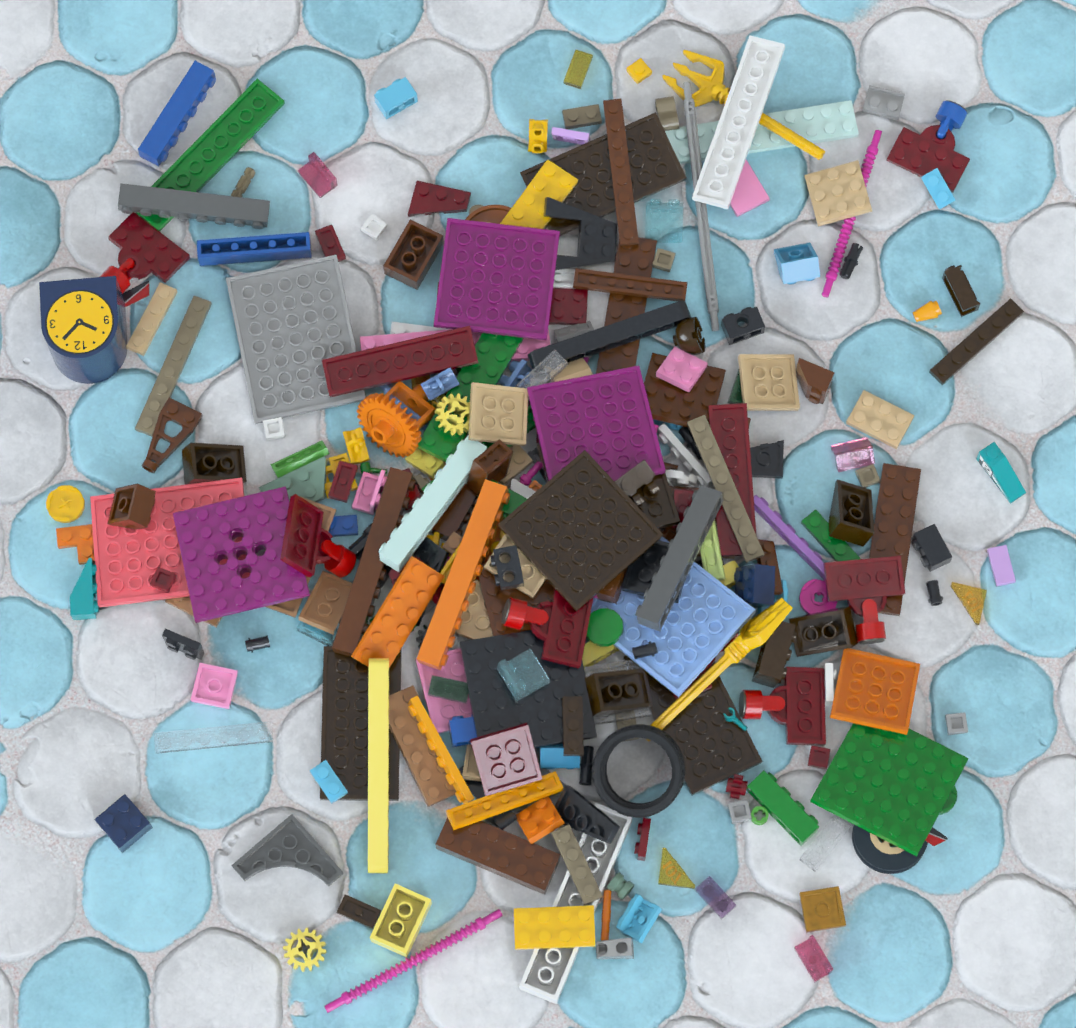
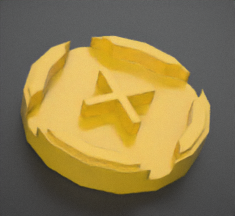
M61 485L49 493L46 500V508L49 515L55 521L70 523L82 515L85 509V500L82 493L76 487Z

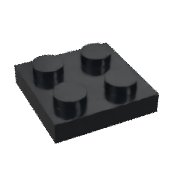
M168 629L164 630L162 637L169 650L176 653L181 651L192 660L196 658L202 660L204 650L201 643Z

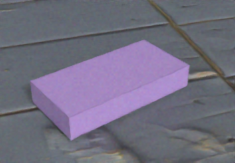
M1007 546L988 548L987 553L996 587L1015 583L1016 580Z

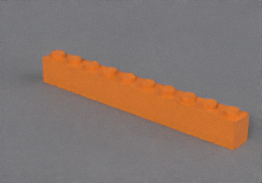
M486 479L484 481L416 658L420 664L440 671L442 666L447 664L449 658L447 652L455 643V631L461 627L463 611L466 612L469 606L468 597L475 590L476 576H480L483 565L481 563L483 558H487L489 554V542L495 538L497 529H495L496 524L503 517L502 508L509 501L510 493L507 486Z

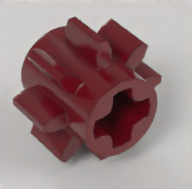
M734 774V778L728 777L726 792L730 793V798L739 800L740 795L745 796L748 781H743V775Z

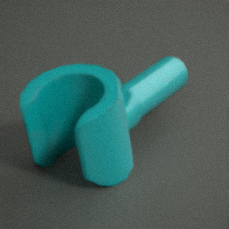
M729 707L728 710L733 715L729 717L723 713L725 720L728 722L733 721L746 731L748 727L736 717L735 710Z

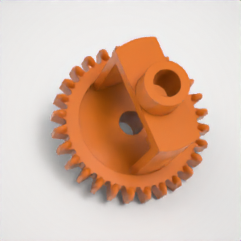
M399 381L385 395L383 393H374L365 397L358 405L359 409L357 412L359 415L357 418L361 420L359 424L364 426L362 431L368 432L366 437H371V442H376L377 448L382 447L383 452L388 450L391 456L395 454L396 457L401 456L404 458L413 454L419 447L418 443L422 439L421 431L419 430L435 415V407L427 402L429 399L420 384L410 389L403 382ZM396 398L401 401L397 405L395 404ZM402 402L421 416L418 421L417 419H410L413 413L406 414L408 407L401 409Z

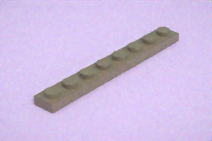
M193 296L136 424V431L153 437L159 413L168 398L172 396L210 310L211 301Z
M703 415L688 421L687 425L715 490L722 492L724 500L722 503L723 510L746 563L764 556L762 547L706 416Z

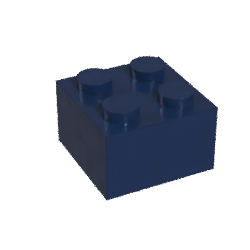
M752 564L737 567L734 574V593L753 608L774 605L775 566Z
M126 794L94 819L122 853L153 828Z

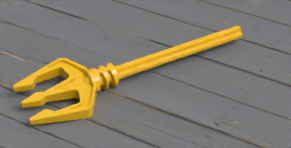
M683 50V54L692 63L701 62L713 69L711 76H705L689 70L685 65L673 63V67L682 76H687L699 88L698 91L692 94L695 107L709 103L712 100L719 101L720 104L725 106L731 88H726L724 85V63L717 59ZM663 75V80L682 100H685L684 89L677 85L676 79ZM762 112L759 124L816 159L820 160L823 158L825 150Z
M780 598L774 605L769 606L747 622L739 636L724 649V655L650 726L662 730L732 663H739L752 649L763 645L793 609L791 605L784 601L783 598Z

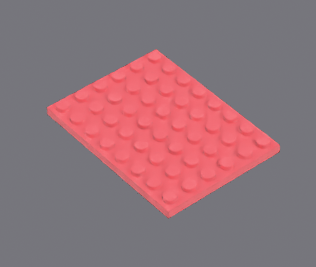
M234 478L154 488L152 490L156 491L155 503L152 507L150 523L147 528L137 530L107 524L114 494L91 496L99 608L190 596L173 513L243 497V479ZM237 537L234 542L242 541L243 537ZM240 555L238 560H244L247 555ZM222 559L219 564H226L228 559ZM157 567L177 575L169 593L150 585ZM244 573L242 578L249 577L251 573Z

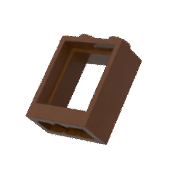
M500 439L473 460L467 486L479 496L485 479L489 481L493 479L499 483L507 476L513 451Z

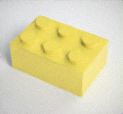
M395 883L371 933V942L407 958L432 905L431 899Z

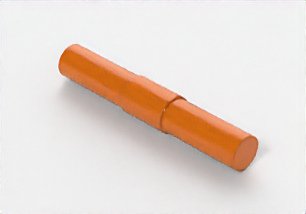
M604 890L601 941L609 940L612 894L610 890Z

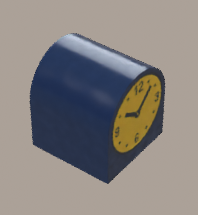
M116 276L39 282L41 329L60 372L67 378L84 384L102 382L113 376L121 368L127 355L126 307Z

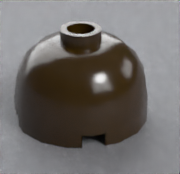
M697 317L682 320L676 327V335H673L674 345L679 346L681 350L691 355L704 353L706 349L705 338H702L701 335L703 331Z

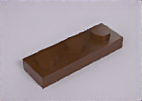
M758 539L764 556L757 559V564L775 566L774 595H781L783 588L774 541Z

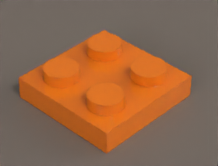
M549 796L538 800L516 814L517 822L531 844L565 824Z

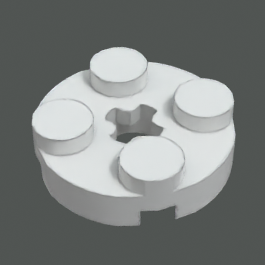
M666 470L665 472L669 486H696L697 476L693 474L687 477L682 471Z

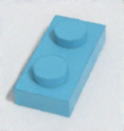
M938 168L921 177L939 210L956 201Z
M327 760L310 770V773L331 804L348 794V791Z

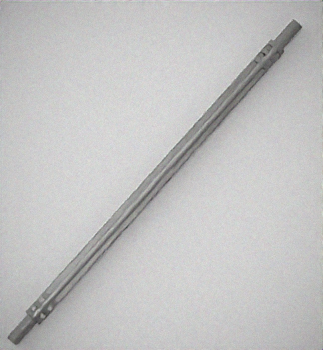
M684 82L685 100H683L693 188L695 190L702 170L695 102L692 99L690 82ZM695 201L707 310L710 314L712 331H718L717 313L719 308L707 206L705 203Z

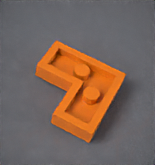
M92 524L56 528L59 549L77 547L79 565L86 564L88 558H92L95 563Z

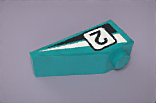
M995 442L979 451L976 460L1010 504L1026 494L1009 461Z

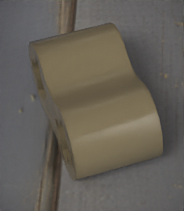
M674 96L655 99L657 116L664 131L679 129Z

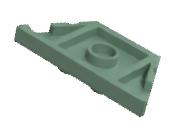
M325 456L260 486L259 490L264 492L286 486L289 501L290 496L294 494L314 502L324 500L327 476L325 473L328 460Z

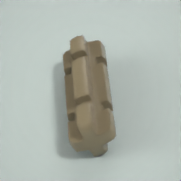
M250 167L245 169L244 175L239 179L235 186L236 190H233L231 196H243L242 193H245L251 182L250 180L255 175L254 169Z

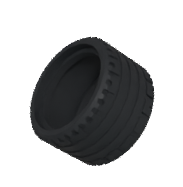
M644 724L623 727L609 735L596 752L592 766V778L596 791L605 804L619 814L635 818L655 815L666 809L675 800L683 786L685 761L681 753L682 751L673 738L659 728ZM645 738L652 740L664 749L670 759L672 767L670 784L659 798L651 802L633 803L627 801L612 789L608 781L607 762L609 756L619 743L627 739Z

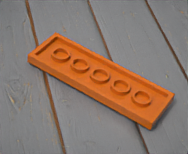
M411 556L351 657L369 667V658H389L390 668L445 576Z

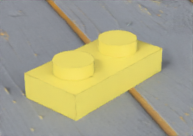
M418 448L413 454L405 458L407 463L432 479H435V474L440 468L443 469L445 467V463L442 460Z

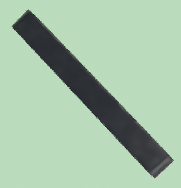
M678 301L534 350L527 356L533 372L538 374L574 360L586 358L677 327L682 320L692 317L686 302Z

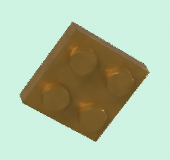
M839 886L799 893L806 933L846 926Z

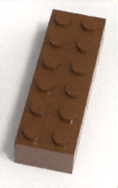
M447 817L435 844L437 850L544 895L561 859V854L535 843L531 844L523 838L482 821L453 830Z

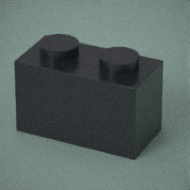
M935 524L914 533L911 541L913 548L919 551L922 556L920 560L923 566L927 567L930 572L951 562L952 555Z

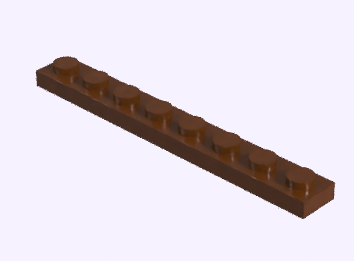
M622 98L603 100L620 246L639 244Z

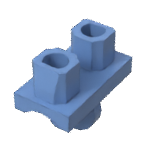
M524 359L520 362L513 360L509 365L512 375L510 377L502 375L499 381L500 385L524 388V386L531 387L533 383L529 379L532 376V369L527 365L528 362Z
M448 368L420 385L431 401L460 384L451 368Z

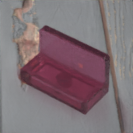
M313 152L308 156L309 162L301 167L298 173L317 196L322 198L338 186L337 178L316 153Z
M868 438L831 446L838 472L875 464L873 446Z
M813 935L794 947L814 983L832 973L833 967Z

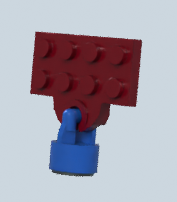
M946 100L942 102L936 114V118L940 121L939 125L930 126L924 129L921 134L903 127L887 157V161L919 177L938 168L951 192H954L970 162V158L954 151L955 137L952 134L953 128H961L968 114L966 109L956 102Z

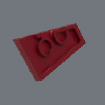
M416 181L408 217L418 214L432 215V213L442 212L444 214L467 212L471 192Z

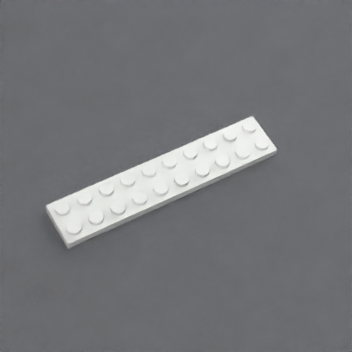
M749 36L692 200L724 209L729 208L784 53L785 44Z

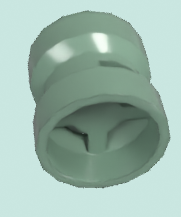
M618 872L607 888L610 891L617 892V896L623 900L633 889L634 884L631 881H626L624 876Z

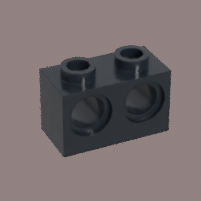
M517 545L493 549L494 555L490 557L492 567L497 568L498 574L494 575L496 586H500L501 591L524 586ZM505 554L511 559L508 563H502L499 560L500 556ZM510 573L514 576V580L506 582L503 576Z

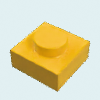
M642 58L626 68L628 74L637 84L652 75V70Z

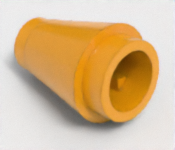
M929 301L912 312L916 322L938 318L942 314L937 301Z

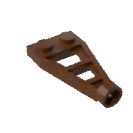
M169 397L159 413L147 457L141 465L142 468L150 473H155L157 468L194 432L203 417L202 413ZM168 421L182 426V430L177 436L170 437L164 433ZM159 439L170 443V446L164 453L156 450Z

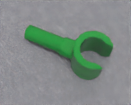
M363 462L360 466L362 474L363 472L370 474L381 473L382 470L371 468L370 462Z

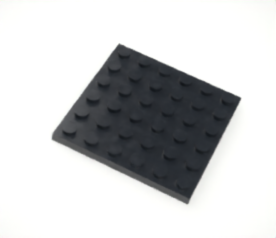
M532 630L461 641L459 643L477 737L527 723L534 748L563 744L562 697L574 696L583 697V740L597 738L585 684L586 677L583 661L578 669L541 659L544 640L538 638Z

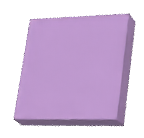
M552 127L551 134L554 140L580 145L591 140L589 133Z

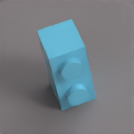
M406 77L395 80L392 85L387 88H381L374 94L375 103L386 120L418 102L417 93Z

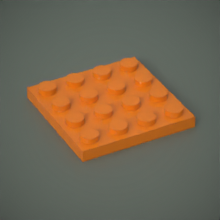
M850 648L843 649L830 718L907 735L920 664Z

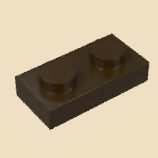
M345 894L337 914L374 929L381 910Z

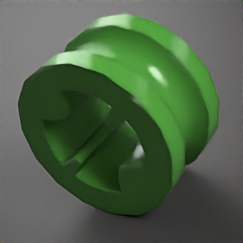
M762 806L755 807L751 812V821L756 825L765 824L769 816L767 809ZM758 811H761L762 815L765 814V817H762L761 820H757V817H754V814H757Z

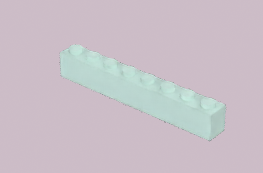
M469 435L465 440L462 439L458 443L457 451L454 455H449L445 467L437 471L434 477L435 480L432 484L429 483L425 487L423 496L415 500L411 512L403 516L402 524L399 528H395L392 531L390 540L387 543H383L380 547V561L397 572L401 571L467 483L473 460L487 450V446L479 441L468 440Z

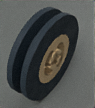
M856 825L853 826L852 830L853 846L860 860L872 870L884 874H898L911 869L922 858L928 842L925 841L916 857L899 847L891 848L890 846H893V844L881 839V843L876 835Z

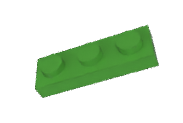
M321 440L270 465L277 478L330 453Z

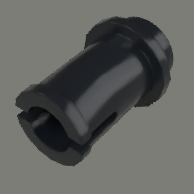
M938 580L928 581L926 583L929 594L928 602L931 603V606L941 605L943 596L940 595Z
M268 635L245 640L247 652L251 651L253 653L254 650L270 648Z
M649 641V644L632 647L635 660L650 655L654 657V654L658 653L655 642L651 643V641Z

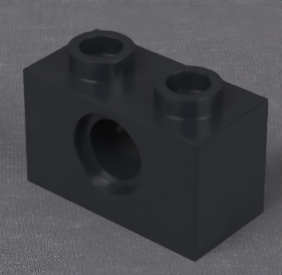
M747 307L740 313L727 314L721 321V327L729 345L760 335L765 331V324L757 307ZM745 322L747 326L740 327L738 323Z

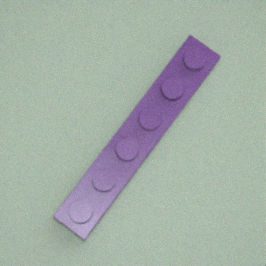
M755 495V511L825 580L824 562L820 554L816 551L813 552L808 547L807 541L802 537L799 538L795 534L794 528L789 524L786 525L782 521L781 515L768 507L769 504L763 497L759 498Z

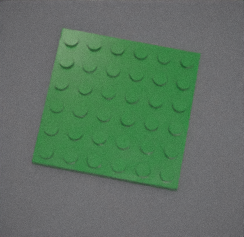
M853 723L810 802L917 857L969 758L910 728L907 735Z

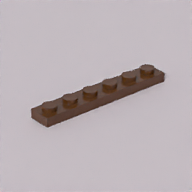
M575 268L573 288L670 301H685L688 282Z

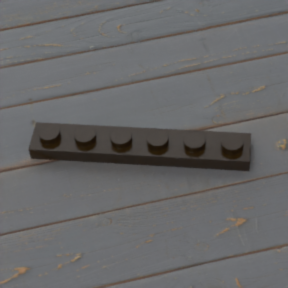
M1010 298L931 368L929 373L941 385L945 384L1017 320L1024 311Z

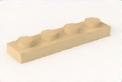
M161 282L159 283L127 344V349L142 356L145 355L177 294V289Z

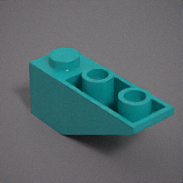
M88 558L70 595V615L73 620L96 619V612H99L98 601H96L95 596L97 594V584L95 582L97 568L92 558Z

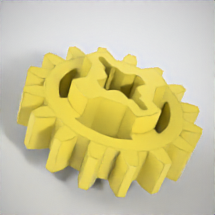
M450 394L448 398L444 396L441 399L442 402L436 405L438 409L434 413L439 416L435 418V421L441 422L438 426L439 428L445 427L444 433L450 430L453 436L456 431L458 435H462L463 431L466 433L469 431L470 402H466V396L461 399L460 394H457L455 398L453 394ZM448 405V411L444 413L445 406ZM467 416L466 423L463 424V422H464L463 418H465V417Z
M305 928L304 932L297 929L298 934L296 935L291 932L292 939L286 938L285 941L288 946H283V950L288 951L284 954V958H290L287 962L288 965L294 963V970L301 967L302 972L307 967L312 971L313 965L320 967L318 961H324L325 959L321 955L327 953L325 949H322V947L326 946V943L320 942L323 938L322 935L316 937V930L309 933L308 928ZM305 937L311 938L315 942H309L305 939ZM298 940L297 946L295 948H292L295 941ZM302 942L304 943V945H305L307 948H310V949L307 950V952H308V953H307V956H308L307 958H306L305 954H304L303 951H302V950H303V948H302V947H303ZM318 950L316 957L312 960V955ZM300 957L305 963L299 962L295 958Z

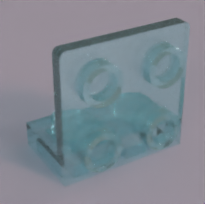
M531 649L509 661L504 659L498 662L497 670L516 701L550 683V679Z

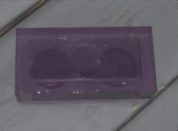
M710 876L695 888L698 895L721 920L736 907L731 898Z

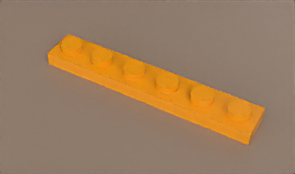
M418 695L410 699L408 710L412 717H416L419 731L426 735L428 739L427 745L431 751L434 750L436 753V761L440 768H444L447 773L445 775L450 785L454 786L458 801L460 803L463 802V804L473 801L475 798Z
M556 771L543 775L542 780L473 800L446 810V814L453 830L559 793L563 791V785Z

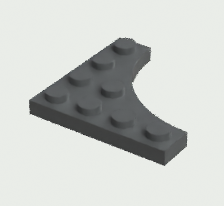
M293 814L231 865L244 881L267 869L292 867L312 873L329 887L344 874Z

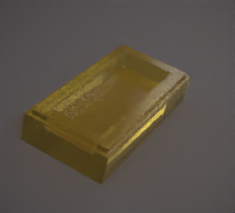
M575 50L564 79V84L578 89L582 88L593 59L592 54Z

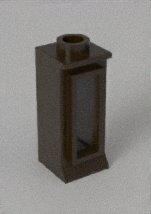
M953 265L945 269L942 280L960 316L963 317L977 311L980 302L977 301V297L964 271L961 270L962 265L957 267Z

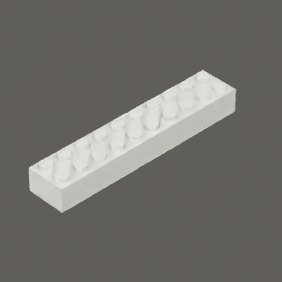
M595 803L598 809L620 826L611 844L588 836L585 833L582 834L579 841L582 853L601 893H603L631 826L632 817L619 814L615 810ZM568 870L552 907L584 906ZM598 899V900H596V901H594V902H592V903H589V904H587V905H585V906L594 905V913H595V910H596V908H597V906H598V903H599L600 899ZM580 947L534 949L519 985L520 989L557 1004Z

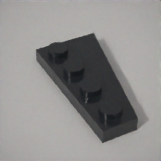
M784 440L750 447L752 477L783 478Z
M565 786L555 804V808L565 823L563 824L564 826L570 825L574 830L611 844L620 828L617 823L571 786Z

